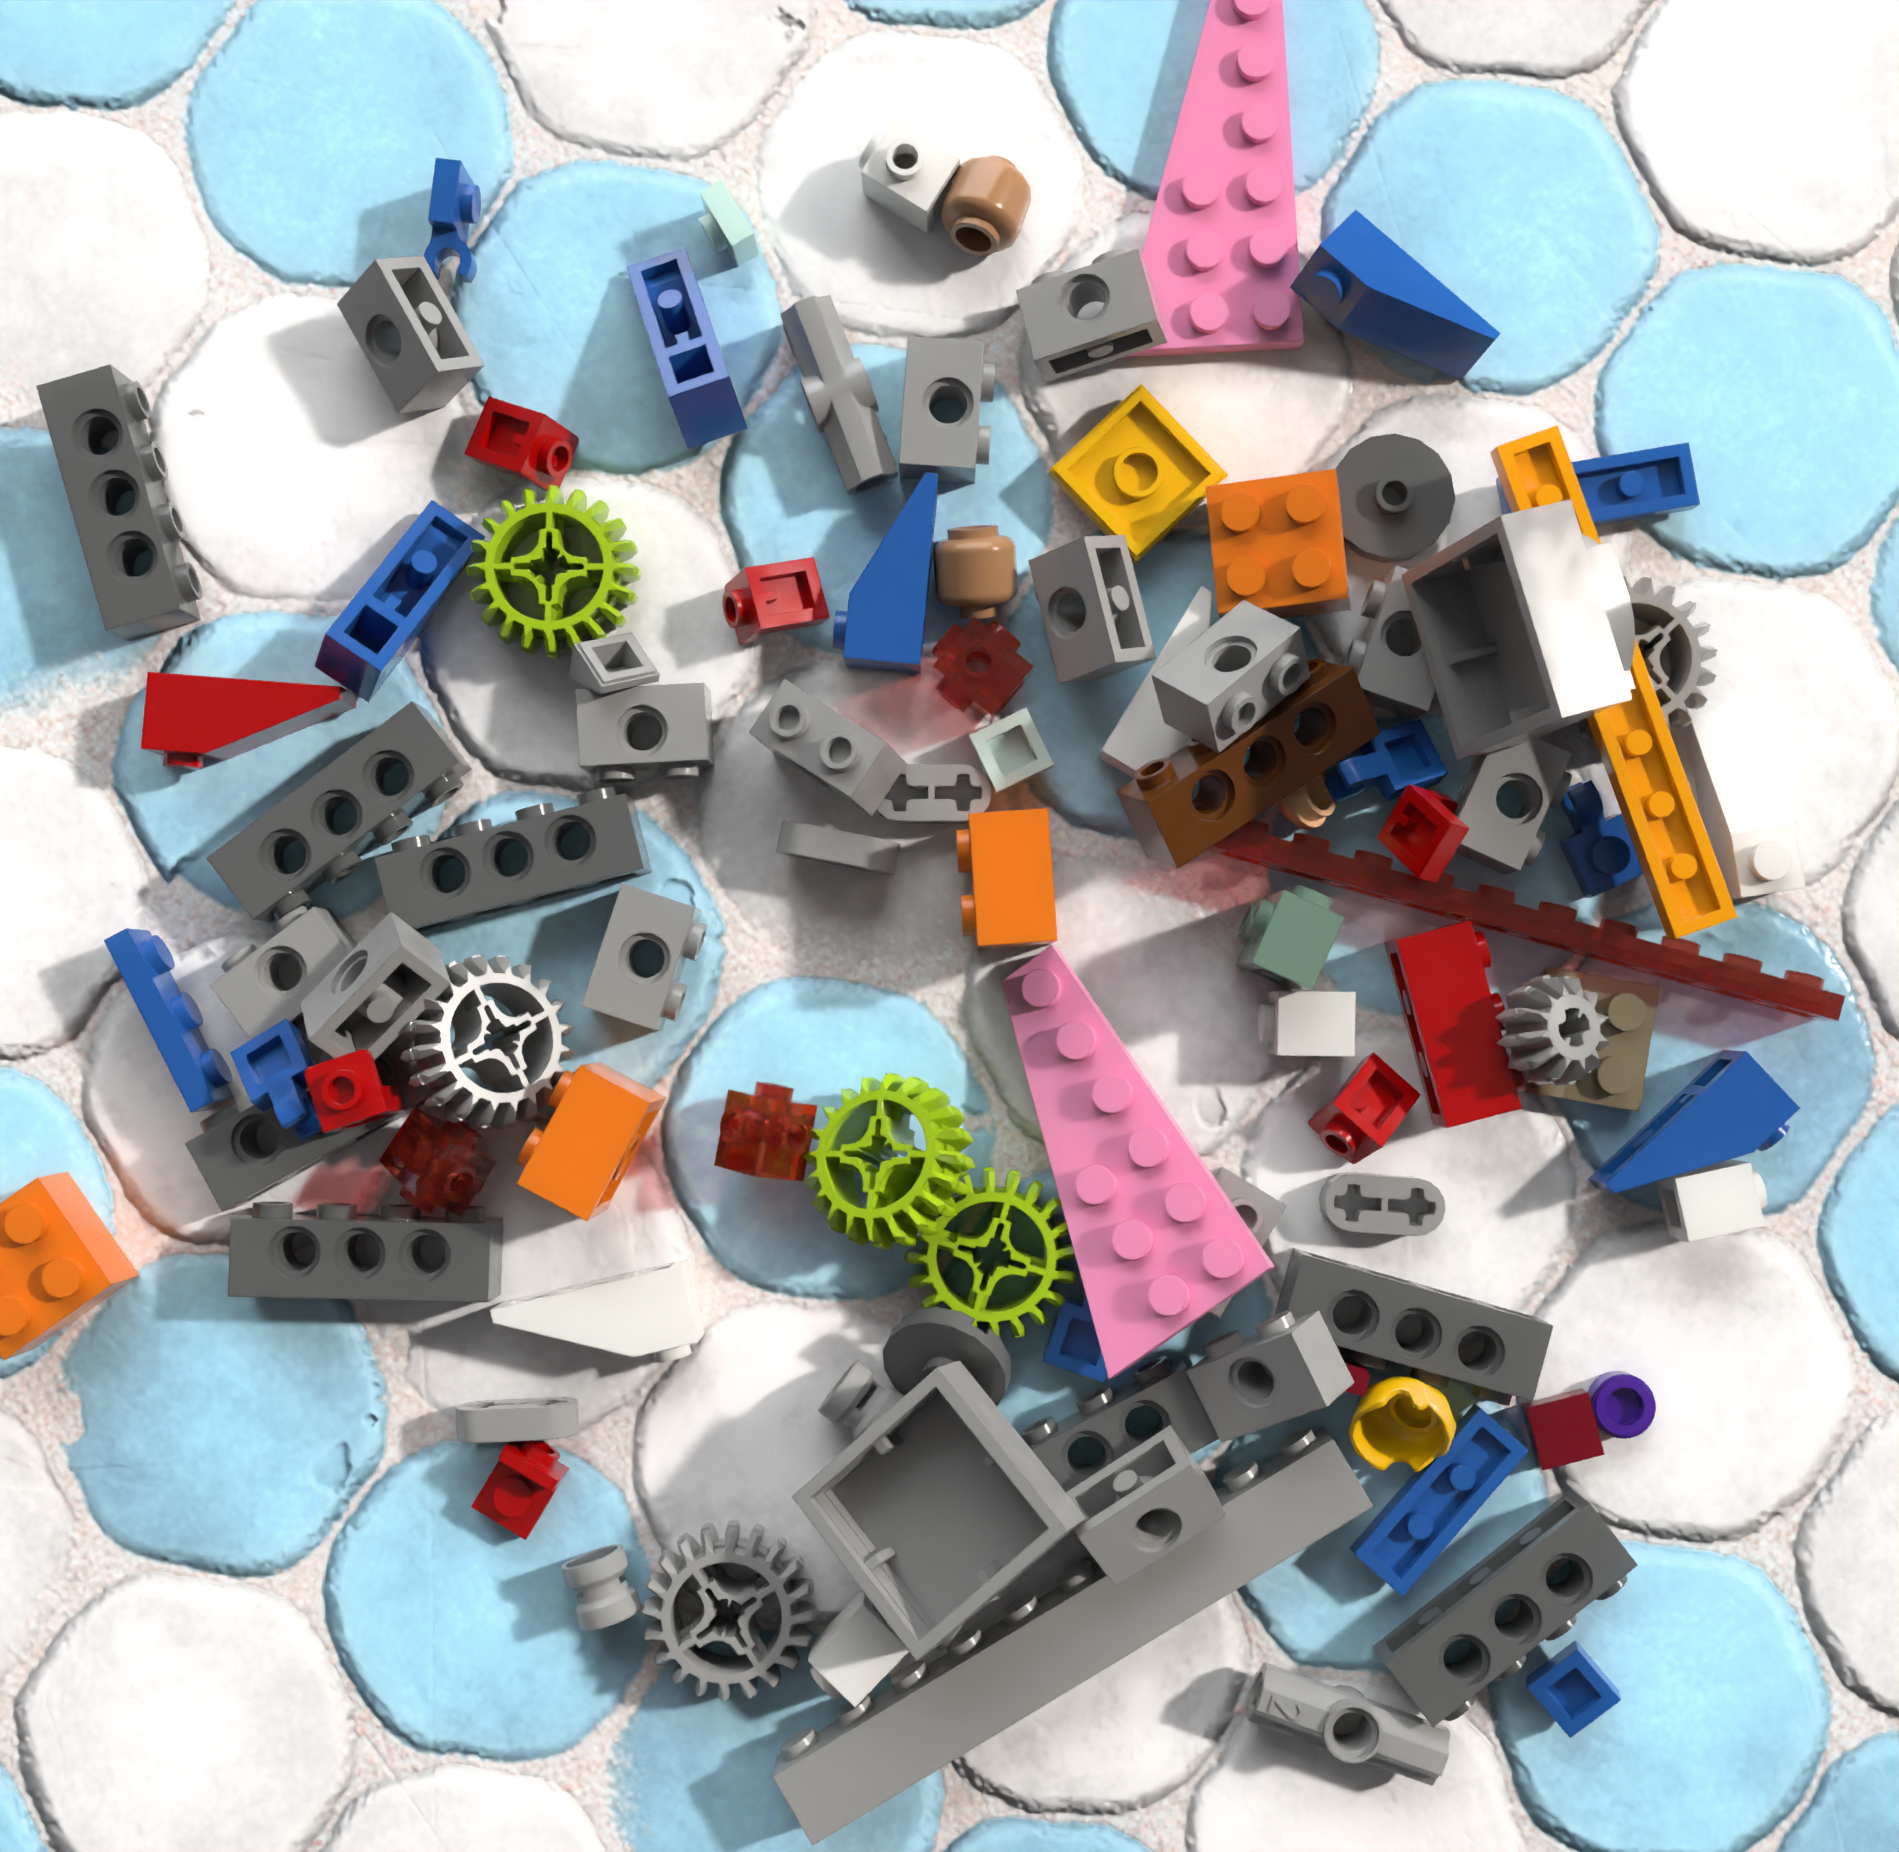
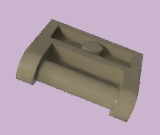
M1545 967L1543 976L1579 978L1582 991L1587 990L1588 992L1598 993L1594 1009L1596 1013L1609 1017L1600 1025V1033L1608 1040L1610 1045L1601 1051H1597L1601 1067L1592 1070L1590 1073H1584L1582 1080H1576L1574 1084L1556 1086L1555 1083L1538 1085L1534 1082H1526L1524 1092L1639 1112L1660 986L1587 974L1563 968Z

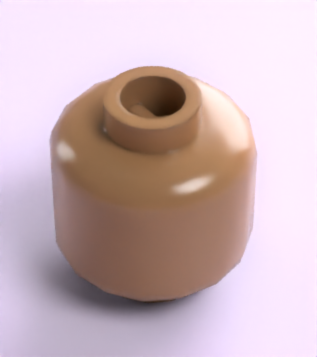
M992 155L970 158L960 164L951 181L941 208L942 223L954 244L967 253L989 256L995 252L1003 251L1011 247L1020 234L1031 203V187L1023 174L1017 170L1016 166L1004 157Z
M998 525L964 526L947 529L948 539L937 543L933 550L938 600L949 607H959L960 619H983L998 616L997 604L1012 600L1018 593L1016 547L1014 541L1005 535H999Z

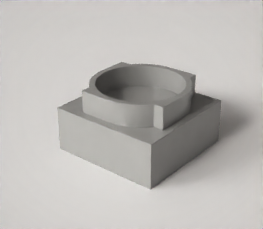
M1571 499L1500 515L1401 575L1457 761L1523 744L1632 700L1630 690L1634 689L1635 685L1630 668L1635 648V624L1628 590L1613 542L1599 545L1596 541L1581 533Z
M960 1360L939 1366L791 1496L916 1661L944 1642L1086 1519L1084 1514Z

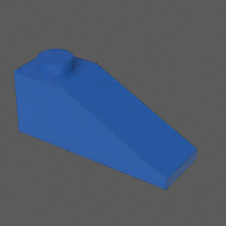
M1357 210L1353 211L1318 246L1289 287L1337 329L1459 379H1462L1501 334Z
M683 247L627 266L626 269L665 390L687 448L690 449L748 429L686 248Z
M925 472L850 591L848 610H836L833 649L844 650L843 659L846 667L921 674L938 497L937 473Z
M431 500L325 633L314 667L369 703L403 659L475 553L470 548L471 541L479 539L484 541L485 536Z
M1724 1050L1595 1171L1588 1180L1595 1188L1615 1194L1754 1153L1757 1149L1759 1151L1767 1150L1786 1135L1790 1128L1786 1121L1800 1107L1747 1051Z

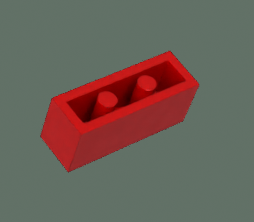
M1470 920L1385 941V949L1433 1125L1450 1128L1522 1109L1518 1093L1525 1090L1523 1072L1507 1068L1511 1055H1507L1506 1047L1496 1044L1503 1038L1501 1031L1506 1030V1027L1495 1017L1501 1014L1505 1007L1500 995L1497 992L1492 994L1490 992L1484 969L1491 967V956L1483 933L1481 931L1474 932Z

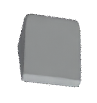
M632 632L575 643L573 646L569 670L571 679L597 693L602 694L659 681V672Z

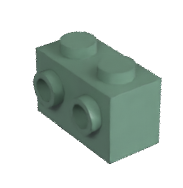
M1296 885L1294 890L1286 888V890L1265 896L1264 899L1261 898L1259 903L1253 901L1238 930L1237 936L1246 941L1235 965L1292 991L1313 990L1345 917L1329 910L1333 901L1331 898L1301 885Z

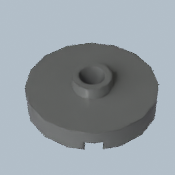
M1395 433L1370 437L1351 448L1336 467L1344 541L1350 545L1349 548L1361 557L1384 563L1411 559L1433 545L1450 523L1455 502L1452 475L1440 455L1419 439ZM1391 486L1398 489L1402 494V503L1393 506L1385 502L1382 496L1383 488Z
M939 1307L917 1309L903 1316L900 1324L894 1326L883 1349L884 1370L893 1386L902 1395L905 1396L937 1367L960 1360L996 1406H998L1005 1394L1012 1376L1011 1357L1002 1340L992 1330L988 1329L987 1334H985L980 1329L972 1326L975 1318L961 1311Z

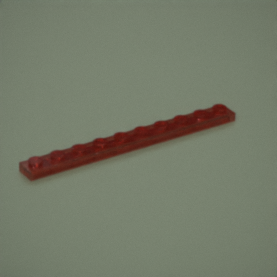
M1255 819L1250 820L1207 849L1208 852L1459 922L1471 920L1472 925L1814 1021H1839L1845 999L1844 995L1822 990L1825 979L1792 970H1785L1783 978L1761 973L1762 961L1732 953H1724L1722 961L1699 955L1700 944L1681 938L1668 940L1667 936H1662L1660 944L1637 938L1640 928L1628 923L1602 918L1599 927L1575 921L1578 911L1560 904L1540 901L1538 910L1514 904L1516 893L1499 887L1478 884L1476 893L1453 887L1454 876L1445 872L1441 874L1437 883L1423 880L1410 874L1392 870L1393 859L1384 855L1364 850H1355L1354 858L1352 859L1329 852L1331 842L1316 836L1294 833L1292 841L1268 835L1270 825Z

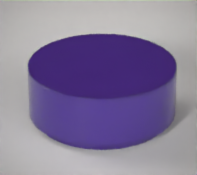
M1610 1371L1596 1378L1588 1389L1597 1427L1608 1435L1621 1439L1633 1438L1642 1434L1651 1425L1656 1411L1655 1398L1649 1386L1638 1377L1624 1371Z

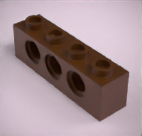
M1322 659L1308 660L1310 677L1295 692L1284 698L1248 731L1241 734L1220 753L1188 737L1186 739L1187 745L1168 758L1153 760L1141 766L1134 774L1135 779L1117 790L1116 793L1146 857L1179 869L1378 736L1380 731L1354 668L1325 662ZM1299 716V725L1294 733L1295 722L1297 717ZM1250 747L1249 759L1246 765L1243 766L1244 755ZM1199 780V791L1195 799L1192 801V790L1194 785Z

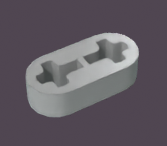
M907 764L899 777L906 778L907 786L910 789H928V799L908 800L906 810L900 812L894 811L891 800L883 799L877 811L880 816L889 822L899 824L968 823L969 813L986 812L990 804L992 791L990 782L985 774L974 766L965 764ZM966 777L969 778L971 788L981 789L982 797L981 799L971 800L969 811L962 812L957 811L955 800L935 799V789H953L956 787L957 778Z
M783 820L776 852L852 869L895 875L901 844L882 838Z
M1358 1172L1338 1173L1326 1181L1321 1188L1319 1196L1320 1210L1326 1220L1339 1229L1349 1232L1405 1236L1427 1235L1439 1226L1446 1210L1444 1197L1440 1190L1430 1181L1414 1176ZM1349 1184H1355V1193L1366 1198H1376L1375 1209L1356 1208L1353 1212V1219H1346L1345 1211L1334 1206L1335 1196L1345 1195ZM1418 1188V1197L1429 1201L1428 1212L1417 1213L1416 1223H1410L1408 1214L1399 1210L1388 1209V1199H1409L1411 1189Z
M571 1397L484 1400L460 1404L456 1406L457 1441L464 1443L550 1440L574 1436L579 1433L578 1400Z

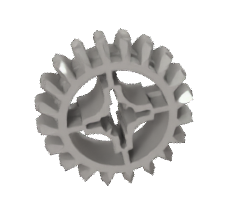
M1623 576L1630 597L1633 616L1652 626L1647 632L1635 635L1639 647L1644 645L1641 654L1669 731L1671 730L1670 725L1677 729L1684 728L1692 721L1687 708L1699 709L1708 700L1696 686L1709 685L1714 682L1717 676L1711 670L1701 667V662L1715 657L1718 650L1709 645L1700 646L1698 638L1709 632L1711 624L1700 622L1694 626L1691 625L1687 617L1693 614L1696 609V603L1688 601L1677 608L1672 605L1676 596V587L1668 585L1654 596L1651 577L1640 578L1631 588L1626 576ZM1665 645L1668 648L1671 659L1670 678L1664 673L1660 665V654ZM1587 718L1583 720L1579 733L1580 737L1585 739L1593 737Z
M473 955L464 959L462 964L454 961L445 965L451 984L435 1000L425 998V1010L416 1018L417 1021L409 1022L401 1033L405 1037L414 1040V1047L403 1051L399 1059L409 1063L416 1061L420 1071L413 1074L408 1084L414 1087L428 1084L430 1091L426 1096L424 1105L434 1108L446 1103L444 1121L456 1123L466 1118L468 1129L481 1130L491 1124L492 1128L501 1130L512 1127L515 1120L524 1122L533 1119L538 1114L537 1106L543 1107L548 1105L549 1098L553 1092L552 1087L556 1086L565 1072L558 1063L570 1060L576 1053L567 1046L562 1045L561 1037L570 1034L575 1026L567 1023L559 1024L556 1013L563 1009L566 1002L559 999L549 1002L545 995L548 992L551 981L540 979L530 983L531 965L522 963L511 968L508 956L498 955L487 962L484 955ZM484 995L492 997L500 1003H502L509 1009V1011L514 1015V1017L507 1016L500 1012V1010L495 1005L493 999L486 1001ZM451 1022L455 1030V1040L452 1046L450 1043ZM503 1031L502 1036L491 1041V1049L473 1054L475 1048L485 1043L484 1036ZM523 1042H524V1044H525V1056H524V1058H523V1055H522V1045H523ZM466 1067L475 1071L484 1084H491L494 1092L476 1085L462 1072L461 1068Z
M730 1520L726 1527L725 1538L719 1539L715 1526L711 1522L706 1523L700 1531L702 1546L693 1536L684 1533L677 1541L680 1555L665 1550L658 1560V1564L664 1573H651L647 1579L646 1588L656 1596L644 1600L641 1605V1613L657 1620L646 1626L644 1638L646 1641L651 1642L665 1641L655 1653L654 1660L656 1664H666L675 1659L678 1663L673 1671L671 1680L674 1684H679L685 1680L689 1673L697 1677L694 1686V1694L697 1697L705 1694L709 1682L719 1684L718 1695L723 1702L730 1700L734 1684L740 1683L742 1692L747 1698L755 1697L758 1690L757 1676L772 1688L776 1687L781 1681V1672L778 1665L786 1669L795 1670L799 1665L800 1656L794 1647H808L811 1643L812 1632L802 1624H807L816 1619L817 1607L801 1600L813 1594V1580L806 1578L792 1580L803 1569L804 1560L799 1555L793 1556L784 1562L779 1559L787 1545V1541L783 1537L775 1539L769 1549L761 1545L765 1530L761 1525L756 1524L753 1527L748 1540L739 1538V1521ZM737 1563L747 1566L758 1573L745 1580H737L729 1577L720 1565L713 1567L712 1564ZM693 1574L700 1584L697 1593L701 1597L704 1609L696 1614L691 1624L684 1627L679 1613V1590L682 1584ZM775 1592L781 1607L782 1623L774 1637L767 1644H764L759 1637L761 1627L755 1618L754 1612L764 1605L766 1597ZM721 1599H728V1607L732 1600L740 1605L743 1604L738 1620H731L730 1614L727 1619L722 1618L720 1615L715 1617ZM712 1641H723L730 1644L739 1656L716 1654L702 1646Z

